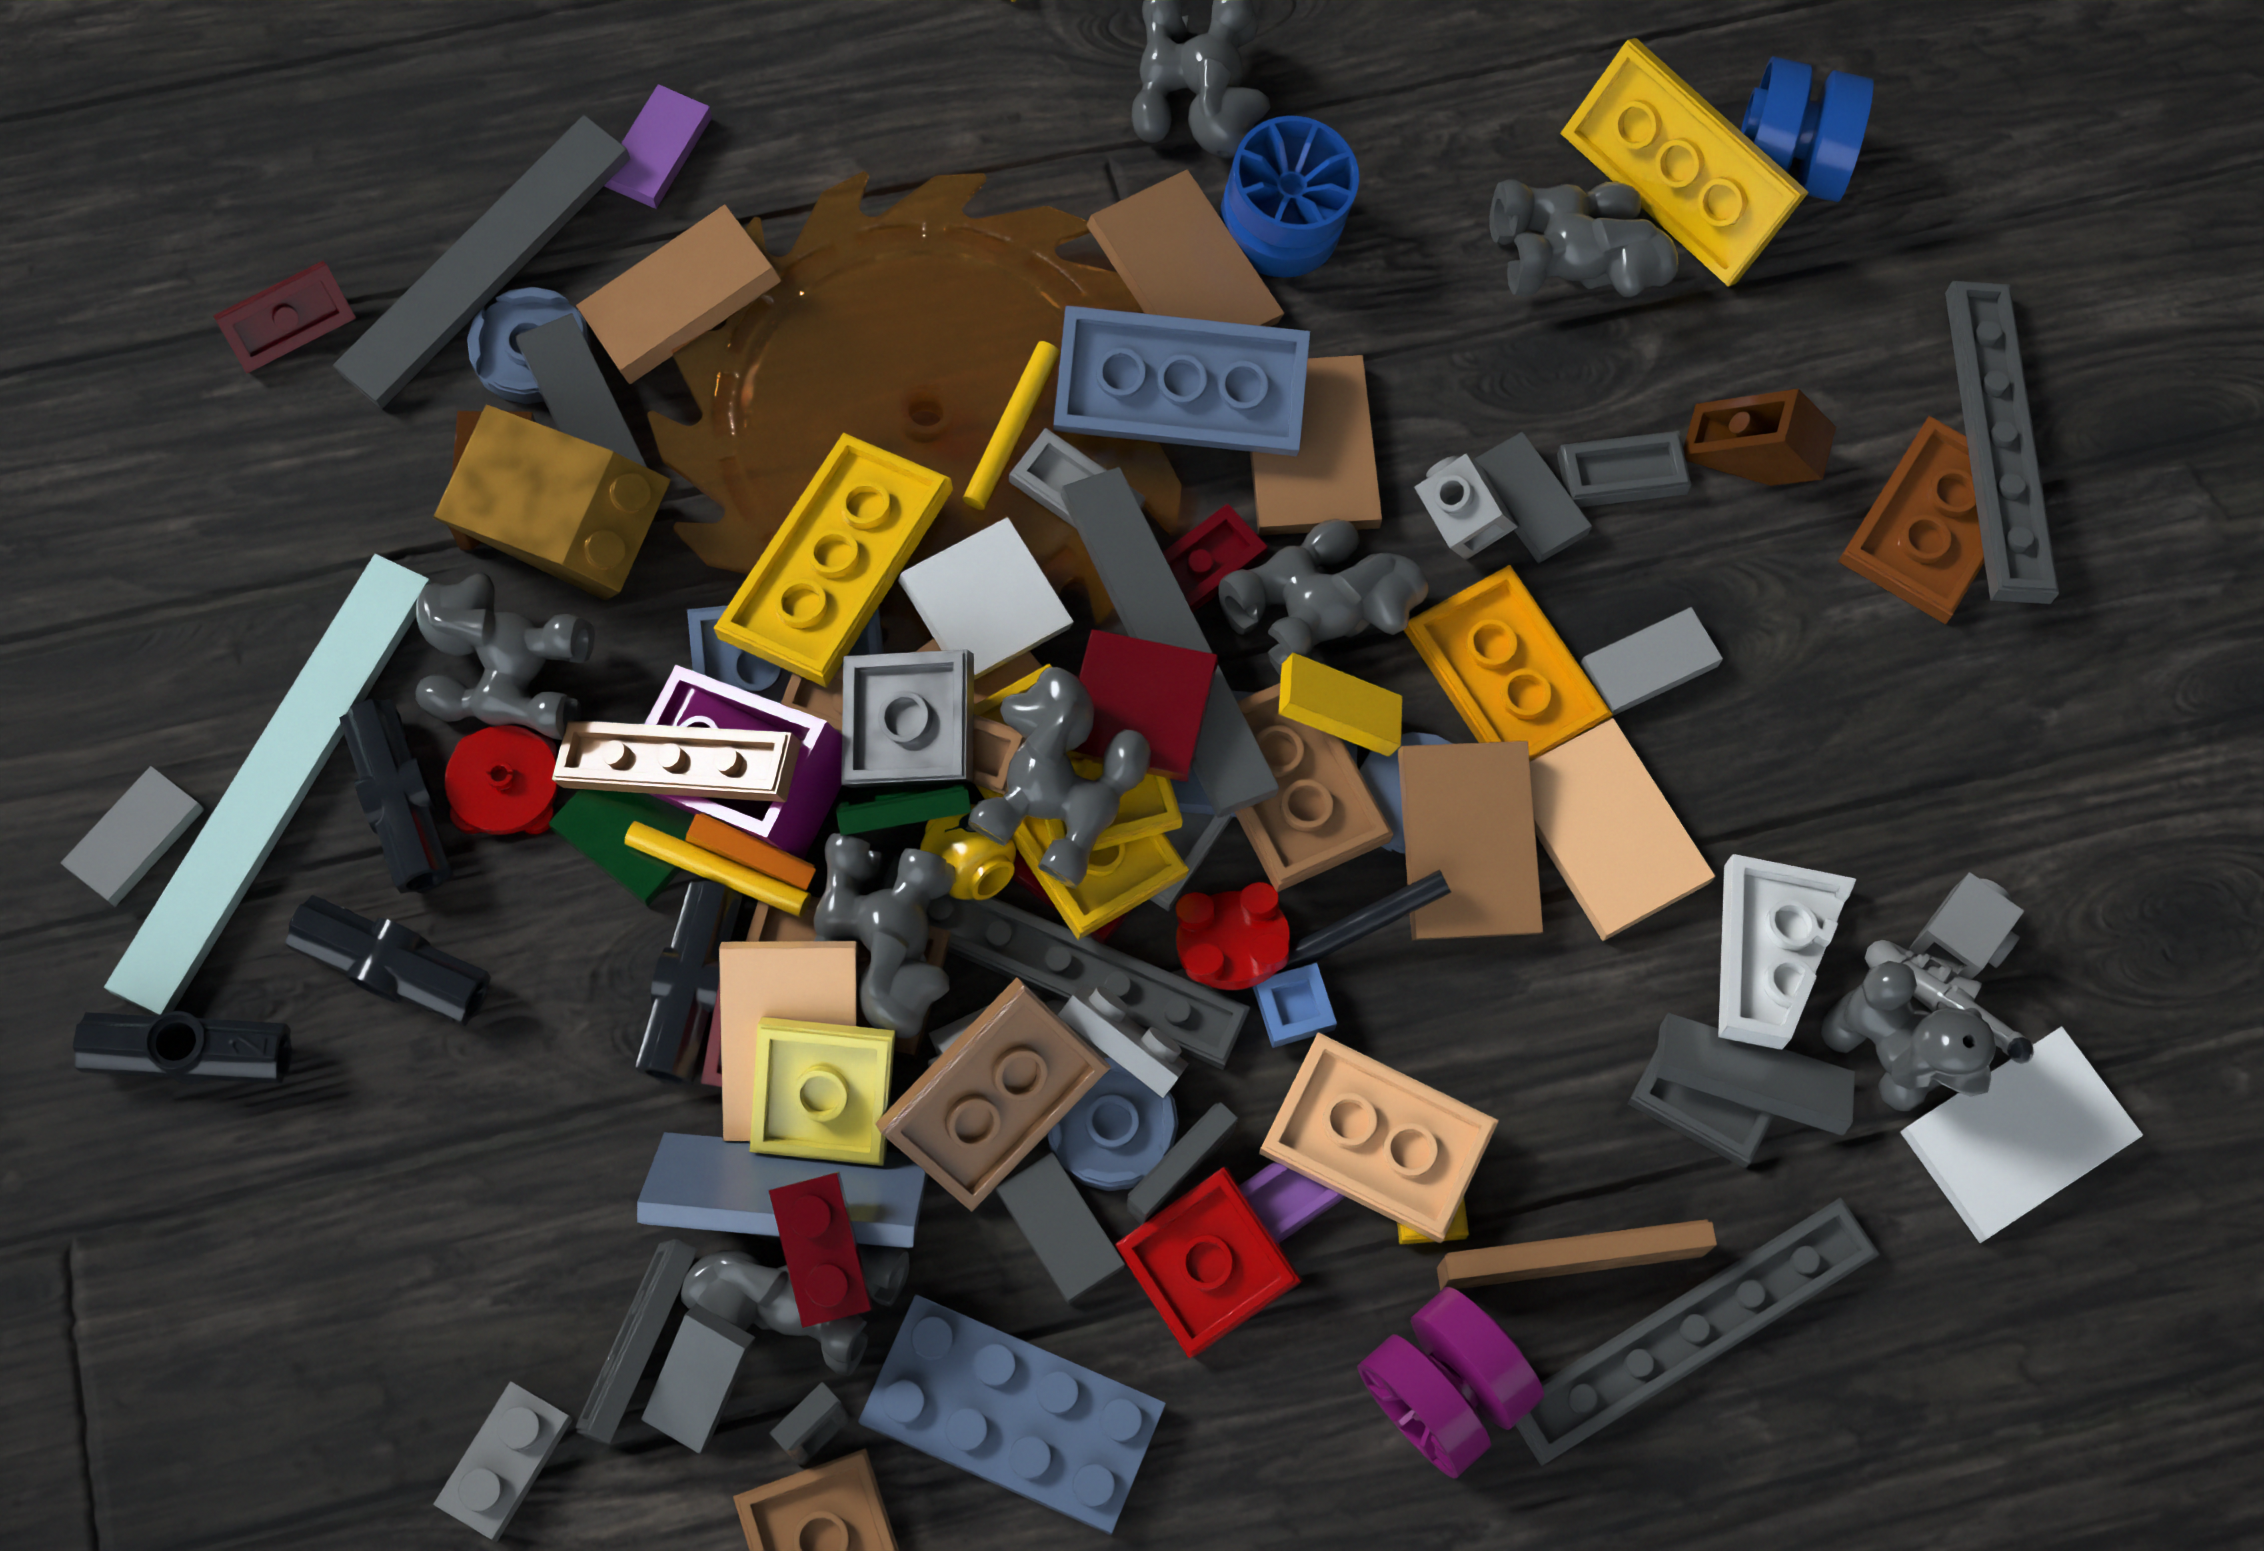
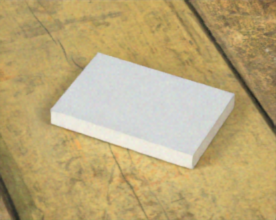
M2062 1026L2033 1044L2034 1055L2029 1062L2019 1064L2010 1059L1993 1070L1987 1093L1970 1097L1959 1092L1900 1132L1979 1243L2005 1228L2143 1136Z

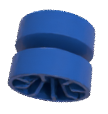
M1772 56L1767 64L1759 88L1754 87L1741 132L1787 173L1793 158L1799 159L1797 182L1809 192L1807 196L1838 203L1846 191L1860 152L1872 103L1874 81L1872 78L1833 70L1825 80L1817 101L1810 100L1813 83L1812 66Z
M1276 117L1262 122L1247 133L1237 148L1220 205L1219 217L1256 272L1273 277H1296L1314 271L1329 259L1338 244L1357 194L1359 169L1355 155L1348 143L1335 130L1324 123L1307 117Z

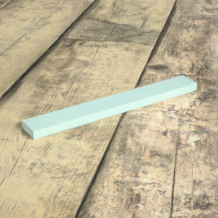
M374 554L104 986L106 990L156 1016L174 1011L343 736L344 731L339 717L345 715L352 705L365 700L415 619L418 596L426 585L432 584L428 578Z

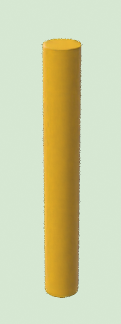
M1045 341L1038 342L962 497V500L967 505L978 510L985 509L1060 354L1059 349Z
M637 821L630 825L626 833L625 845L716 883L726 885L735 891L800 918L805 914L809 906L811 893Z

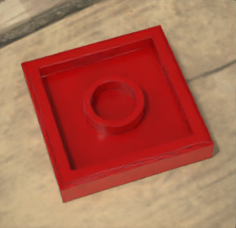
M1225 1167L1114 1244L1188 1358H1194L1303 1281L1229 1169Z

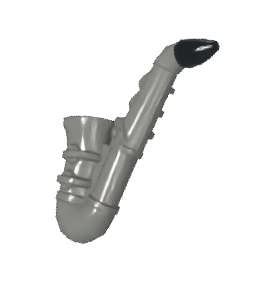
M1876 941L1867 948L1865 960L1870 969L1887 961L1908 965L1914 971L1917 988L1913 997L1927 1006L1932 1012L1949 1007L1963 1010L1975 1008L1981 1013L1982 1019L1990 1025L1995 1035V1045L2000 1047L2010 1059L2016 1063L2024 1064L2033 1058L2034 1047L2030 1040L2021 1033L2013 1031L1974 1002L1982 983L1957 976V972L1952 971L1953 968L1949 965L1946 967L1941 966L1940 968L1935 966V962L1931 960L1932 956L1928 953L1916 956V953L1913 951H1908L1890 941Z

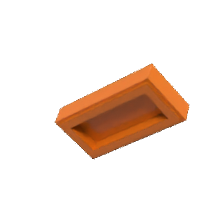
M696 813L686 834L685 842L803 891L807 890L816 871L813 868V864L703 813H700V815Z

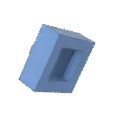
M1317 963L1275 974L1266 981L1253 986L1272 1048L1316 1036L1318 1032L1323 1034L1335 1030L1337 1022Z

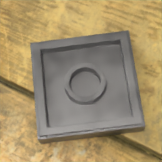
M964 649L844 656L842 785L856 788L973 782L974 653Z

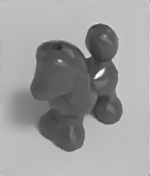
M1144 0L1142 13L1147 32V45L1141 58L1139 69L1143 87L1132 105L1131 122L1134 132L1144 142L1158 143L1163 141L1168 136L1172 120L1170 105L1166 97L1171 92L1189 88L1196 94L1189 107L1188 116L1193 138L1205 151L1215 156L1234 158L1240 142L1270 109L1269 98L1257 89L1240 87L1243 77V64L1238 48L1253 41L1258 32L1257 14L1253 10L1252 1L1213 0L1212 17L1208 33L1200 34L1184 44H1180L1187 37L1189 30L1188 16H1181L1182 0Z
M1508 179L1499 182L1496 186L1489 216L1490 233L1495 243L1505 245L1515 242L1518 247L1520 260L1508 262L1507 269L1508 285L1513 295L1523 297L1533 295L1539 291L1547 277L1558 276L1571 281H1580L1587 289L1613 285L1623 297L1631 298L1644 290V288L1651 286L1662 287L1670 283L1678 271V253L1673 240L1665 232L1655 227L1651 221L1636 219L1640 214L1642 199L1639 192L1630 185L1621 182H1604L1585 192L1574 184L1535 188L1527 186L1522 181ZM1535 230L1542 233L1543 235H1538L1530 232L1525 233V231Z
M1333 519L1315 526L1300 547L1287 546L1258 568L1237 570L1225 575L1219 584V603L1226 622L1236 633L1241 635L1252 632L1258 626L1265 614V607L1272 604L1286 605L1289 617L1276 621L1268 631V634L1279 642V644L1268 651L1270 662L1281 676L1282 663L1292 652L1312 660V648L1318 643L1341 636L1351 638L1361 633L1370 623L1391 635L1407 628L1410 620L1409 612L1415 606L1421 604L1429 593L1428 581L1423 570L1413 560L1405 556L1379 553L1371 554L1359 561L1354 567L1337 574H1320L1317 569L1319 566H1336L1345 562L1355 553L1360 542L1358 532L1350 522Z
M480 571L468 576L459 584L444 585L433 583L426 585L419 594L416 604L418 626L426 641L443 654L456 657L477 652L485 669L476 688H468L458 679L445 674H433L421 679L416 687L415 694L416 701L423 711L436 719L447 722L476 716L479 720L496 726L525 725L550 738L563 740L568 720L581 721V704L578 699L569 698L566 694L556 692H541L532 698L528 689L530 683L537 678L544 668L547 660L577 663L588 661L594 647V626L589 621L574 614L554 615L545 624L544 628H538L532 620L521 614L513 612L494 613L495 586L490 576Z
M1054 667L1046 668L1040 674L1037 682L1027 692L1012 694L1003 698L1000 712L1004 722L1019 732L1026 741L1014 753L1009 763L1006 775L1008 792L1003 797H994L980 801L972 809L968 825L989 840L1005 846L1026 816L1064 821L1067 829L1065 838L1056 839L1051 842L1038 867L1062 884L1076 888L1086 876L1090 854L1098 836L1115 820L1120 806V797L1126 791L1135 788L1144 779L1150 766L1152 753L1150 742L1141 733L1124 729L1115 734L1108 743L1103 758V774L1099 778L1089 780L1077 775L1066 752L1074 750L1087 740L1093 729L1095 709L1092 696L1080 679L1064 669Z
M831 834L825 846V859L827 862L826 889L814 915V928L817 934L814 941H856V943H863L871 952V963L860 975L857 995L860 1009L866 1020L876 1029L896 1031L895 1037L897 1038L917 1036L923 1028L924 1018L931 1004L949 991V976L942 968L928 964L923 953L929 938V920L926 915L927 907L932 899H937L951 891L956 882L955 867L939 855L906 848L899 861L898 876L893 889H883L863 896V885L872 881L881 870L883 865L882 852L870 851V844L862 839L848 835Z
M1887 961L1873 967L1868 971L1863 983L1841 998L1822 1020L1821 1036L1825 1044L1834 1051L1848 1053L1860 1045L1866 1038H1870L1873 1041L1880 1063L1886 1070L1878 1084L1882 1100L1895 1110H1912L1924 1102L1928 1092L1939 1088L1941 1084L1970 1097L1989 1091L1991 1082L1989 1064L1993 1060L1996 1049L1995 1035L1990 1025L1982 1019L1981 1013L1975 1008L1963 1010L1949 1007L1936 1010L1933 1013L1915 1010L1910 1003V999L1917 988L1914 971L1908 965Z
M753 1234L765 1243L782 1245L780 1236ZM857 1243L871 1298L883 1306L891 1307L901 1294L909 1273V1253L903 1247ZM720 1250L706 1255L696 1262L687 1273L681 1286V1302L689 1310L697 1303L745 1332L754 1323L763 1330H776L784 1335L793 1336L809 1335L821 1343L826 1365L836 1374L850 1376L861 1361L866 1350L869 1337L861 1331L867 1322L857 1314L802 1328L787 1265L778 1269L763 1266L755 1255L746 1251Z

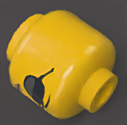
M970 804L971 811L976 806L975 804ZM971 813L929 820L925 828L926 834L921 842L920 850L939 855L955 867L956 882L949 892L950 896L961 900L976 899L981 901L996 895L1009 883L1014 874L1015 867L1013 864L1016 856V845L1012 838H1010L1005 846H1001L984 837L968 825Z

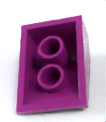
M675 665L644 725L791 732L801 741L787 802L664 794L649 795L694 816L696 813L699 815L703 813L804 860L842 786V734L825 720Z

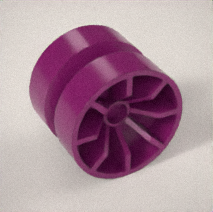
M1445 1287L1411 1317L1413 1330L1424 1352L1406 1339L1392 1334L1360 1362L1357 1368L1373 1398L1401 1433L1440 1471L1451 1478H1457L1491 1447L1490 1438L1477 1412L1497 1426L1510 1430L1544 1399V1390L1517 1344L1499 1323L1465 1295L1451 1287Z

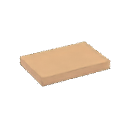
M1614 718L1529 762L1535 834L1602 941L1710 884L1715 878L1714 873Z
M856 941L721 942L719 961L723 1141H750L757 1025L761 1017L857 1026Z
M1318 1032L1259 1154L1441 1244L1499 1120Z

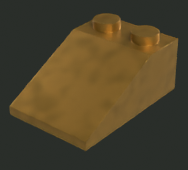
M486 405L435 511L433 519L606 601L620 593L671 479L612 450Z

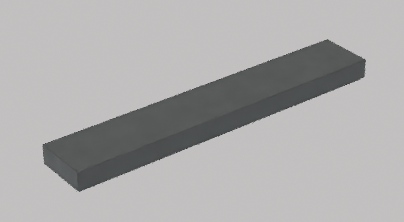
M583 115L333 364L337 372L382 410L631 159L627 148Z
M1952 281L1945 295L1990 601L2051 604L2059 594L2010 284Z
M1117 467L1064 485L1061 498L1129 637L1212 653L1121 468ZM1219 665L1217 666L1192 766L1217 818L1276 797L1279 786Z
M894 856L878 891L893 889L898 876L901 857ZM947 893L937 899H932L926 910L929 926L951 932L948 952L1013 980L1017 977L1025 985L1066 1003L1085 983L1093 990L1098 986L1103 987L1114 993L1127 1005L1129 1012L1126 1015L1146 1031L1150 1027L1161 1030L1179 1045L1182 1053L1221 1070H1224L1249 1014V1006L1088 937L1077 940L1071 930L994 897L981 901L976 899L961 900L953 898Z
M1839 1198L1541 1382L1544 1390V1399L1515 1425L1539 1464L1543 1466L1880 1254L1842 1198Z

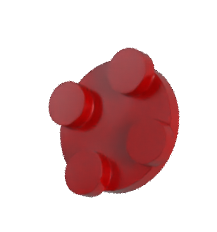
M510 725L488 727L462 738L456 745L445 773V790L451 804L450 818L455 827L465 834L484 832L505 835L522 830L529 834H540L550 828L548 823L555 816L552 805L559 789V785L552 780L559 755L554 741L546 735L534 734L527 729Z
M1257 882L1246 886L1242 891H1227L1211 896L1194 892L1184 895L1177 902L1176 915L1179 923L1176 933L1177 952L1182 966L1192 980L1218 989H1244L1266 981L1288 963L1290 949L1289 926L1284 914L1279 909L1278 892L1276 893L1272 885Z

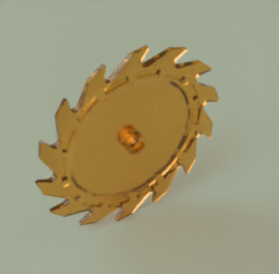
M865 171L821 193L792 250L785 256L776 257L767 251L761 218L754 217L745 228V231L772 265L781 282L729 316L726 325L722 329L717 331L707 330L671 350L672 357L703 414L702 419L697 424L685 426L653 410L647 413L662 462L725 509L724 517L716 523L676 522L673 527L674 532L708 566L749 575L841 435L846 433L951 478L953 491L901 572L1008 517L1058 598L1062 589L1067 584L1072 582L1083 584L1089 592L1095 624L1102 625L1114 605L1077 529L1008 482L1011 471L1043 430L1047 428L1107 471L1120 467L1129 486L1146 497L1143 507L1150 511L1169 536L1176 533L1182 485L1159 442L1053 431L1066 305L1145 314L1118 272L1066 261L1059 258L1055 253V249L1059 245L1091 233L1087 227L1088 221L1050 206L983 218H970L963 213L962 208L986 183L984 173L936 175L881 215L868 217L859 209L869 179V174ZM1038 342H1048L1057 347L1060 354L985 509H975L967 505L962 500V497ZM929 411L935 413L941 420L934 425L923 426L914 422L911 417L917 412ZM900 574L879 605L881 627L889 635L887 641L883 644L884 654L916 652L934 638L899 583Z

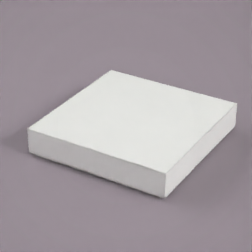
M1008 517L901 572L898 579L942 651L967 649L974 653V680L1070 629L1074 622Z

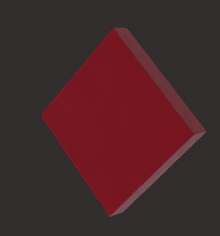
M1092 629L1079 679L1092 696L1095 709L1093 729L1084 743L1074 750L1066 752L1068 757L1079 760L1087 759L1094 763L1103 764L1105 750L1114 735L1124 729L1133 730L1141 733L1150 742L1152 754L1150 766L1146 774L1189 782L1218 666L1217 654Z

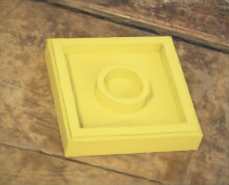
M761 1017L757 1025L749 1152L883 1166L886 1159L887 1138L879 1131L875 1123L890 1109L896 1031Z

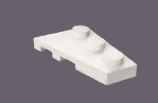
M1732 854L1724 865L1718 1037L1781 1050L1791 1040L1817 977L1815 973L1826 947L1833 938L1838 925V917L1844 902L1850 896L1856 881L1855 878Z

